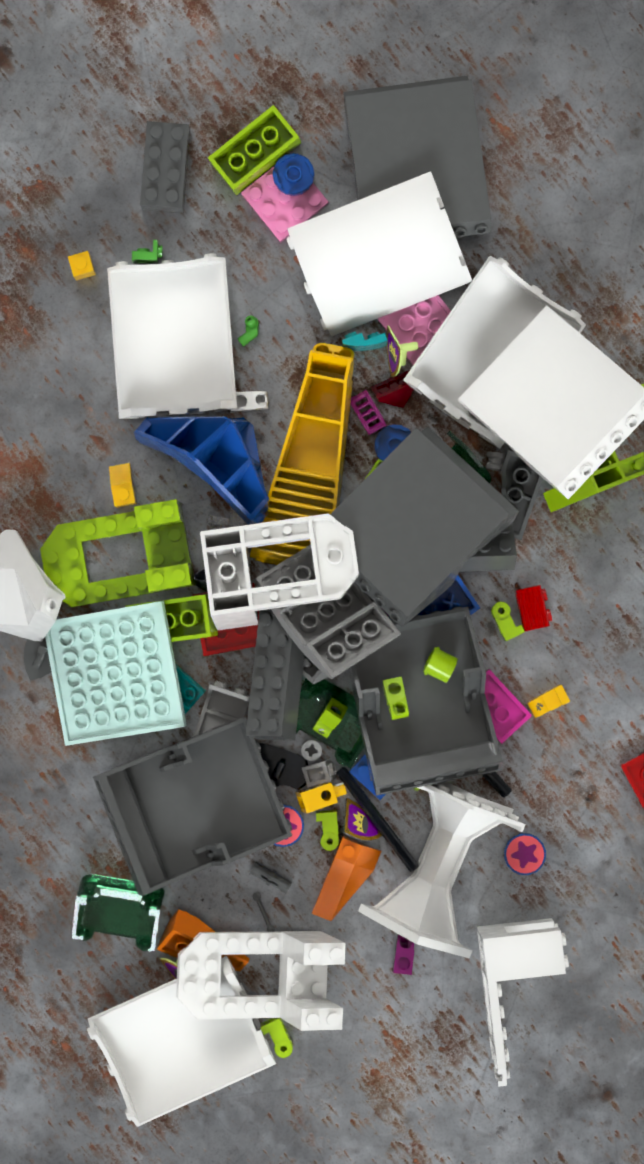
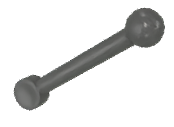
M258 892L254 893L253 899L257 901L266 922L267 932H275V928L271 926L260 900L261 894Z

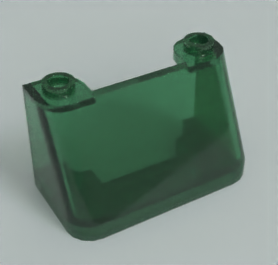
M305 678L301 684L296 734L301 730L336 750V761L343 766L352 768L364 749L354 696L325 679L312 684ZM331 698H334L348 707L341 722L325 738L312 728ZM332 706L330 708L335 713L340 714V710L337 707Z
M91 874L83 876L76 895L71 938L87 941L94 936L95 932L134 938L136 939L135 945L142 951L155 952L165 890L160 888L143 896L138 894L133 881Z

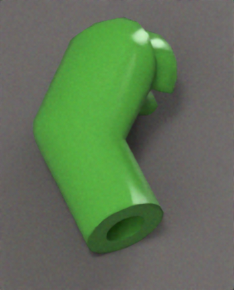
M252 315L247 316L245 319L246 332L237 338L243 347L259 334L258 319Z

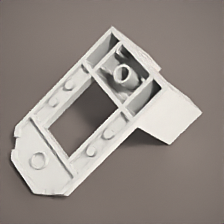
M329 513L200 532L210 614L217 631L258 625L257 611L341 599L359 576L353 531L342 525ZM310 539L316 579L252 588L249 548Z
M552 918L477 926L492 1059H494V1075L498 1087L507 1086L510 1072L509 1066H507L509 1052L504 1040H507L506 1027L501 1025V1019L505 1018L503 1005H499L498 997H502L501 984H497V981L566 974L565 968L569 967L568 956L563 953V946H566L565 933H561L558 924H554Z
M322 931L199 932L193 938L194 940L178 953L176 997L197 1019L282 1018L301 1031L342 1030L343 1008L326 999L328 965L345 964V942ZM280 954L278 995L220 996L221 955Z

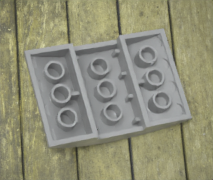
M311 545L255 578L258 587L316 579ZM353 582L343 597L338 600L271 609L298 648L330 679H333L401 635L385 612L375 602H372L355 582Z

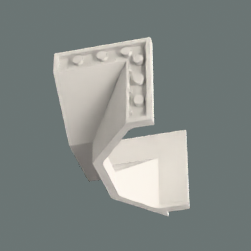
M442 782L417 787L429 793L433 827L418 860L419 867L414 870L408 879L377 905L368 906L361 904L358 912L415 944L470 958L473 950L463 946L458 940L451 894L460 867L471 842L475 838L502 823L520 832H523L526 824L518 821L519 816L512 814L514 809L476 796L451 783Z

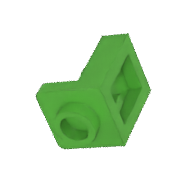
M153 240V252H150V249L138 248L137 251H132V261L134 264H159V258L163 257V246L159 245L158 240Z

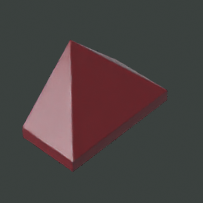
M410 370L371 386L378 401L404 408L414 391L413 388L403 381Z

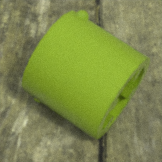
M434 647L424 666V675L428 674L447 683L455 669L458 658L440 650V647Z

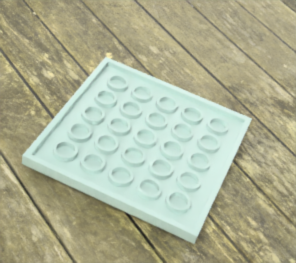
M164 601L56 619L45 639L65 746L187 726Z

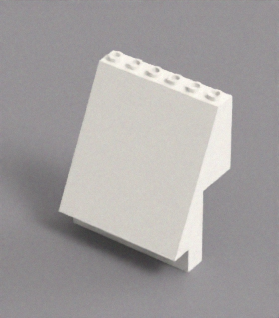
M547 305L459 398V403L470 414L502 439L532 470L567 499L580 488L644 420V387Z

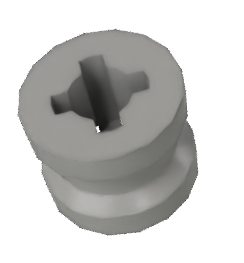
M487 452L489 461L486 464V469L502 471L507 454Z
M314 739L306 740L301 747L302 756L309 761L317 760L322 753L321 744Z

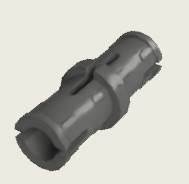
M255 862L250 871V874L265 881L266 885H272L285 894L292 884V881L283 878L274 869L272 871L258 862Z

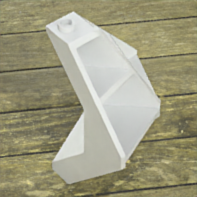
M5 530L0 534V631L33 641H43L57 619L62 600L66 598L65 594L53 584L33 559L18 531Z

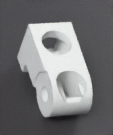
M236 392L237 409L230 410V413L269 409L268 392Z

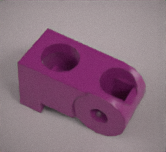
M398 934L392 972L412 975L414 943Z

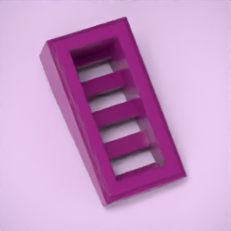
M367 390L351 398L350 405L368 437L387 427ZM363 398L367 399L363 404L356 406V402ZM368 405L371 406L369 410L363 412L362 414L360 413L359 410H361L362 408ZM372 412L375 413V416L366 421L363 418ZM378 419L379 423L369 428L367 424Z

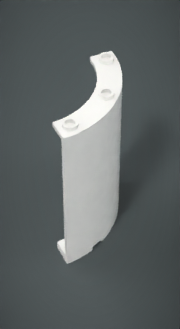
M431 171L287 228L290 237L286 239L290 249L295 250L304 273L307 294L312 293L322 316L320 319L324 331L328 330L331 336L472 282L446 210L440 209L444 207Z
M210 253L205 254L204 258L175 263L174 260H164L162 264L128 265V262L122 261L116 262V266L107 268L119 419L145 418V416H156V418L205 414L206 411L213 410L221 412L237 409L225 257H217L216 254Z
M489 256L403 381L420 395L424 394L430 399L429 402L446 415L468 430L472 429L477 432L479 437L500 449L504 441L470 414L459 403V398L546 305L579 333L582 332L586 324L580 319L582 316L573 309L569 311L544 296L540 288L526 283L508 267L509 263L501 257L496 259Z
M227 956L221 958L220 996H245L247 993L242 982L239 983L236 978L237 973ZM174 979L88 1018L90 1027L87 1028L90 1038L96 1040L109 1063L107 1068L110 1075L116 1078L127 1107L125 1109L127 1119L129 1121L132 1120L138 1127L275 1065L276 1062L269 1043L264 1038L262 1031L258 1030L260 1029L259 1019H197L176 997L177 979Z

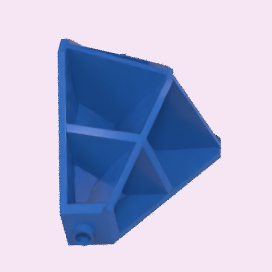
M226 416L147 417L134 431L136 440L141 444L175 458L207 482L248 525L263 522L266 517L265 513L268 511V501L270 499L264 487L254 427L245 418H227Z

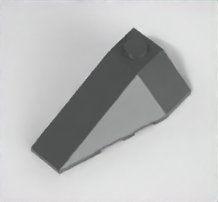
M508 449L502 466V496L519 510L513 522L515 538L522 540L543 478L532 470L512 449Z

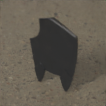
M259 743L261 746V757L267 762L269 767L268 775L270 780L274 781L276 787L285 785L300 790L307 785L302 771V767L308 765V761L305 758L282 748Z

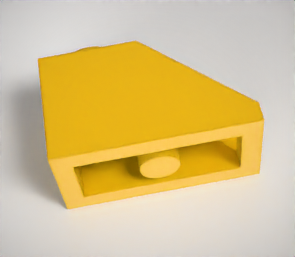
M130 463L109 466L114 506L119 508L137 504Z

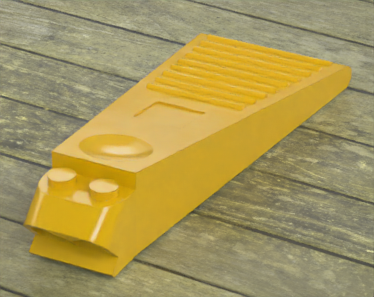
M318 343L313 347V350H310L305 377L268 494L270 499L268 501V511L265 513L266 517L262 523L331 514L340 505L353 385L354 351L352 349L327 343ZM309 539L252 547L250 557L256 558V561L278 565L311 545V541Z

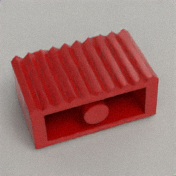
M541 585L515 590V597L524 631L550 626L549 621H552L550 609L545 607L544 601L548 600L545 588L541 589Z

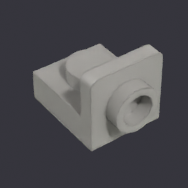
M330 758L302 767L308 788L331 782L336 778L337 769Z

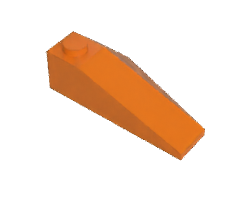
M342 836L312 914L332 921L374 871L381 850Z
M178 909L170 918L156 949L178 958V953L183 948H186L199 932L215 931L198 917ZM244 954L221 955V958L227 956L235 971L239 972L250 959Z

